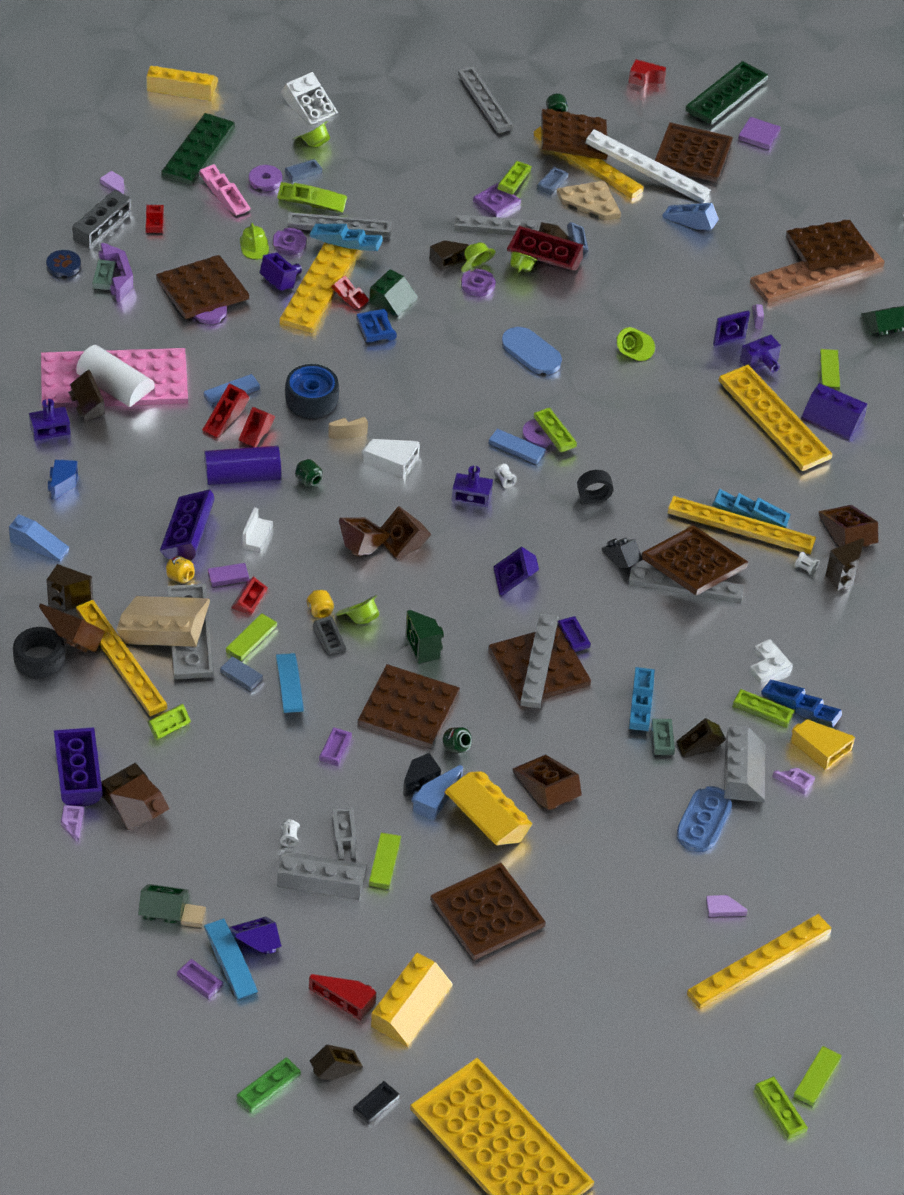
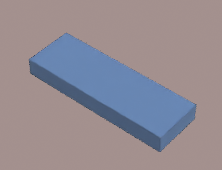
M250 374L204 391V397L214 407L219 402L229 383L244 390L247 394L260 390V384Z
M500 429L494 432L488 443L536 465L544 456L546 450Z

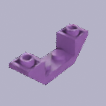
M101 243V251H98L99 259L116 261L117 270H120V277L112 278L113 285H110L111 295L115 296L116 301L121 302L133 288V273L125 251L106 243Z

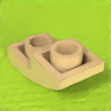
M365 417L350 422L346 418L335 420L329 423L328 436L332 439H347L366 435L368 421Z

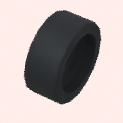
M590 470L582 474L577 481L579 496L587 503H601L607 500L614 491L611 476L604 470ZM595 483L605 484L603 487L597 490L586 489L588 486Z

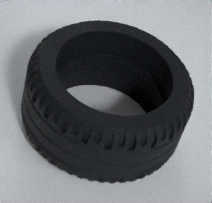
M47 627L26 629L16 637L13 643L15 666L26 676L35 678L50 676L58 672L65 662L64 640L53 629ZM34 647H47L53 650L50 655L42 658H33L25 654L26 651Z

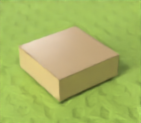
M185 904L181 925L202 928L206 907Z

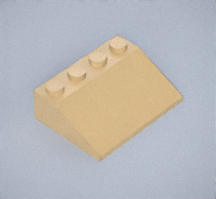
M136 596L121 614L116 630L124 644L196 647L210 599Z

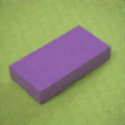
M245 563L208 569L211 587L247 582L249 580Z
M333 727L319 756V761L338 766L352 738V733Z
M190 959L177 971V977L208 1000L223 987V982L193 959Z

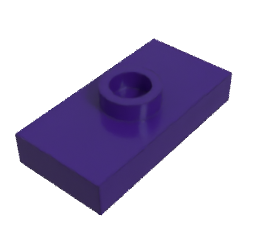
M575 616L558 621L557 625L561 628L572 650L577 652L590 648L591 643Z

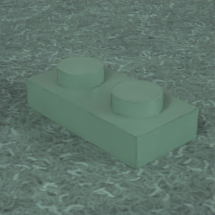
M98 260L92 288L110 290L116 261Z
M652 719L654 755H674L675 744L672 719Z

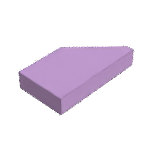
M110 171L100 178V184L111 191L116 190L124 194L123 177Z
M756 304L752 306L754 325L756 329H762L764 320L763 305Z
M792 768L790 771L782 772L776 770L772 776L803 794L806 793L815 780L814 776L799 768Z
M64 805L61 826L75 841H79L85 811L84 807Z
M728 895L706 896L708 917L747 916V909Z

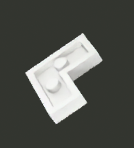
M771 639L754 647V652L762 661L750 666L749 672L760 684L792 670L793 664Z

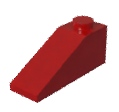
M229 383L202 430L219 438L244 410L250 399L247 393Z
M315 974L309 976V989L360 1021L376 1004L377 992L370 985H365L356 980Z

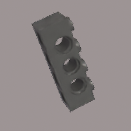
M113 190L72 226L73 240L90 248L131 211V198Z

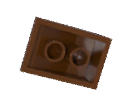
M847 505L819 511L820 518L836 544L840 547L861 538L864 540L863 547H869L871 544L878 543V521L855 506Z
M40 603L39 608L58 636L66 639L64 643L76 647V649L85 653L88 650L96 653L105 633L104 630L80 618Z
M546 754L512 768L513 773L535 801L548 810L555 809L565 802H571L575 798L582 796L579 774Z

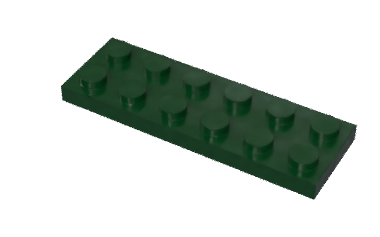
M741 61L687 104L685 111L712 125L768 80V74Z
M204 113L163 168L161 176L192 186L200 176V170L208 165L233 131L235 122Z

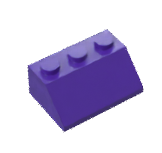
M819 383L811 393L801 420L850 440L863 422L868 404Z

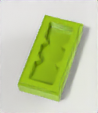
M180 704L147 721L155 740L191 722L184 704Z

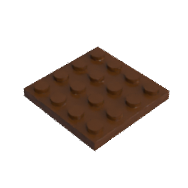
M542 109V150L607 160V154L586 144L588 136L594 129L607 136L606 119L588 117L583 114L576 115L569 112H558L552 109Z
M669 122L655 161L680 174L718 182L733 137Z
M851 220L810 225L809 227L794 228L786 231L787 239L808 270L874 259V252Z
M220 255L156 274V280L185 319L249 299V293Z
M694 525L642 552L644 561L695 596L748 567L747 560Z
M557 625L542 699L591 685L590 677L575 651L572 650L559 625ZM535 632L493 643L488 647L493 660L519 706L521 704Z
M386 664L358 718L357 725L432 749L459 695L460 687Z
M502 862L430 895V901L473 960L479 959L545 927L546 921Z

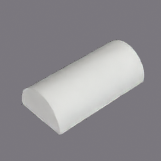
M97 345L86 349L77 363L76 373L78 375H82L90 369L97 386L128 407H131L155 388L153 380Z

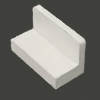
M254 507L242 534V548L261 553L273 527V521L258 518V508Z

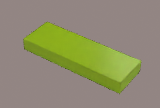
M516 161L500 181L497 189L513 195L530 173L532 166Z
M820 349L821 384L839 391L838 350Z
M550 407L534 413V419L560 452L577 446L575 439Z
M261 613L226 647V653L242 661L277 627V622Z
M742 689L739 690L732 707L785 728L788 727L795 712L793 709Z
M387 833L380 834L369 886L384 889L390 888L401 836Z
M822 1046L793 1097L813 1107L839 1064L842 1055Z
M774 1076L755 1084V1090L788 1140L807 1132V1125Z

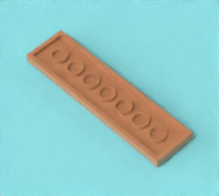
M867 242L874 252V259L808 270L804 262L801 261L751 277L750 283L765 302L769 304L884 267L885 261Z

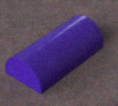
M279 446L204 451L207 485L281 480L282 478Z
M210 489L178 498L160 548V552L169 560L176 556H181L189 561L195 558L215 500L214 494Z
M94 727L54 730L60 793L63 803L69 806L88 807L97 803L102 797V784Z

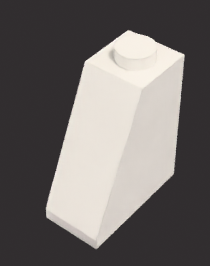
M372 439L362 450V455H364L363 463L403 478L419 456L420 442Z

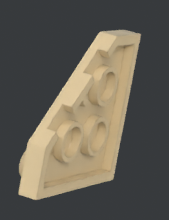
M605 181L557 188V195L565 206L570 204L577 207L578 211L586 214L593 213L604 221L621 217V212Z

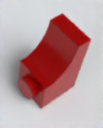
M636 59L630 69L629 83L641 87L649 83L663 84L666 67Z
M252 406L239 441L257 447L262 437L269 433L275 416Z

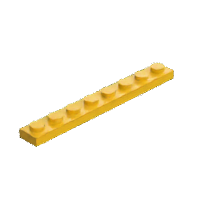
M541 126L534 130V136L540 140ZM561 153L631 199L643 192L644 186L602 159Z
M673 496L668 508V514L799 552H805L811 555L816 541L815 536Z
M91 600L77 606L76 612L82 620L105 631L99 645L148 715L151 717L167 710V703L95 601Z
M817 914L688 989L687 995L701 1009L831 932V927Z

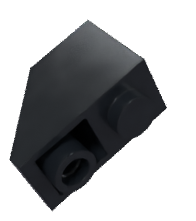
M615 538L608 541L607 546L601 548L602 552L618 568H629L643 560L635 539L627 540V538L617 540Z
M430 753L411 761L404 780V796L414 794L416 791L419 792L424 784L441 776V768Z

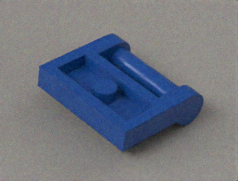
M385 309L356 315L357 322L367 343L383 339H396L397 333L392 329L387 318L388 313ZM377 319L381 320L385 328L384 331H382Z

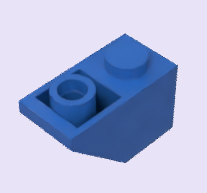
M55 460L54 467H50V478H52V481H48V492H51L52 500H56L76 487L78 477L77 461Z

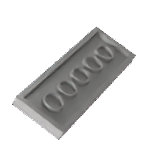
M206 584L167 586L168 597L207 598ZM208 609L197 646H172L174 679L214 677Z

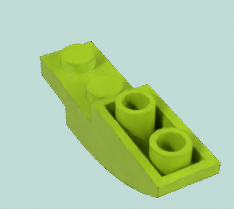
M281 182L277 199L310 205L312 208L343 213L347 196L309 185Z

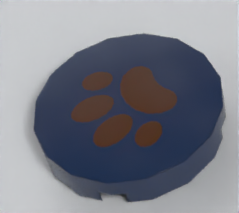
M70 250L55 251L47 257V270L56 277L66 275L71 277L81 269L80 256Z

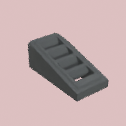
M332 616L314 621L312 626L314 632L328 655L346 650V646ZM334 638H335V641H332V642H328V641H327V640H330V639H334ZM335 644H338V645H339V647H335V648H332V649L330 648V646H332V645H335Z

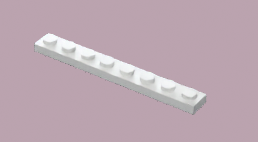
M595 129L586 140V144L700 203H704L711 190Z

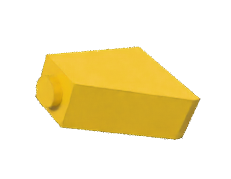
M808 719L794 726L791 742L824 770L852 751L855 737Z

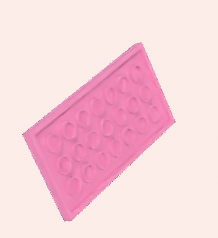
M185 348L106 350L154 382L155 388L133 405L188 404ZM84 351L41 352L42 402L46 399L48 405V399H52L54 401V408L78 407L75 401H71L68 392L70 391V384L80 376L76 373V367ZM99 388L105 406H127Z

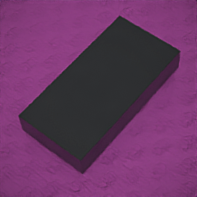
M383 1081L353 1107V1112L369 1125L397 1101L400 1094Z

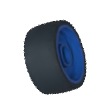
M304 364L296 367L288 374L285 383L287 406L293 413L305 418L313 419L328 415L336 408L339 399L337 376L331 369L319 364Z

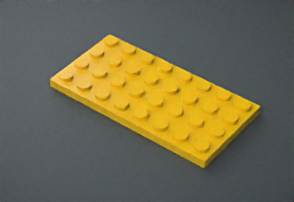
M478 1057L410 1105V1110L488 1195H582L594 1185V1181Z

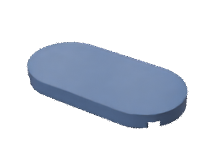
M513 327L504 332L502 336L503 348L534 373H546V375H549L560 369L562 362L561 354L530 329Z
M707 786L705 789H698L693 794L677 829L678 841L686 849L694 852H704L716 844L732 807V801L724 798L723 789Z

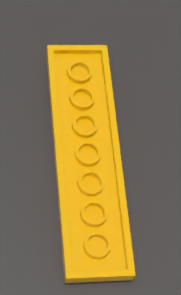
M324 243L280 317L279 324L313 333L336 293L331 286L347 274L360 250Z
M749 365L719 376V382L801 471L832 459L831 451Z

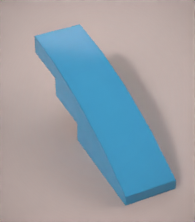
M315 224L310 233V237L325 243L364 251H378L383 242L382 235H366L364 229H348L347 224Z
M721 489L716 493L712 506L718 509L786 528L791 515L759 497L756 501H753L740 493L734 497Z
M276 654L283 712H304L296 654Z
M635 667L629 729L649 731L655 669Z
M225 919L204 925L218 964L221 965L227 982L231 984L236 1000L238 1001L257 994L258 990Z

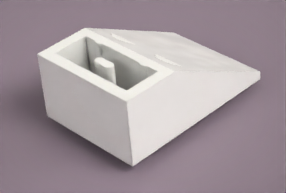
M313 72L286 83L281 91L289 107L311 126L338 114Z

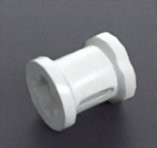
M501 464L494 470V475L501 480L504 488L512 487L516 483L517 477L509 471L507 464Z
M801 552L796 559L795 567H801L807 570L810 575H813L819 566L820 560H814L806 556L805 552Z
M294 820L282 822L281 845L294 847L298 844V838L296 837L300 827L298 822Z

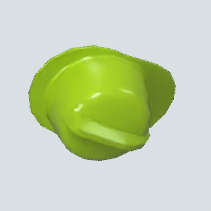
M328 121L298 137H301L312 147L323 145L330 140V135L325 126Z
M251 223L249 227L243 230L240 237V245L243 255L249 259L258 260L262 259L263 255L268 254L269 245L264 230Z
M482 242L469 245L464 253L466 262L462 266L461 272L469 271L478 265L488 262L494 257L496 251L489 249Z
M511 252L510 265L518 270V274L521 271L530 272L537 262L531 256Z
M627 327L621 330L616 337L619 351L628 357L645 361L654 354L655 343L652 337L644 332Z
M377 595L370 597L364 602L342 609L335 613V615L346 613L355 623L367 624L379 616V611L374 601Z

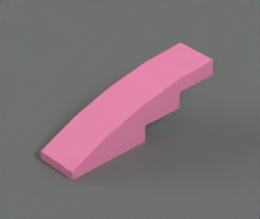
M215 164L200 170L199 174L204 182L230 212L238 216L250 211L251 208L234 182L230 183L225 174L219 172Z

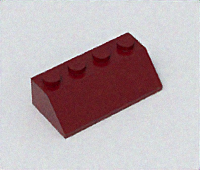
M519 226L507 251L522 253L545 263L577 271L583 257V244Z

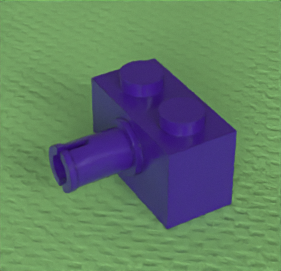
M278 253L263 255L259 273L278 290L284 291L294 288L296 275L301 274L302 268L298 263L291 265Z
M772 335L760 338L742 346L739 361L743 366L749 365L753 370L767 366L774 373V371L776 372L780 368V364L777 361L781 345Z
M46 399L43 400V411L29 413L30 428L34 441L71 435L70 420L66 408H54V401L52 399H48V405Z
M474 465L468 468V475L457 473L452 488V502L488 508L492 494L493 479L479 477L480 468L476 466V471H474Z

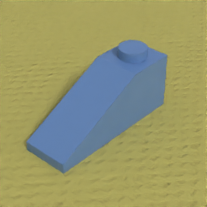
M713 203L669 205L662 214L665 219L696 230H711L719 220Z
M18 514L9 526L11 543L59 562L69 551V546L32 519Z
M459 765L424 784L419 792L416 791L411 801L413 803V812L435 821L450 798L445 793V790L462 778L463 766Z

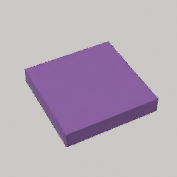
M750 117L740 132L738 140L769 150L781 127Z
M499 183L473 197V202L494 217H500L521 204V199L514 194L511 195L498 190Z

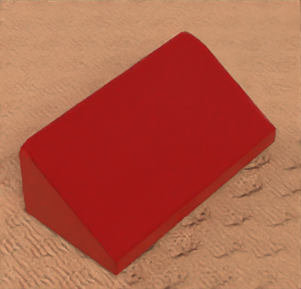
M253 576L246 582L231 608L252 615L268 587Z

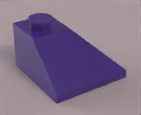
M749 310L717 318L713 345L718 346L745 339L750 317Z
M521 546L493 566L499 595L503 596L539 570L536 555Z
M266 916L229 927L234 937L261 953L270 954L276 952V948L282 947L276 922Z

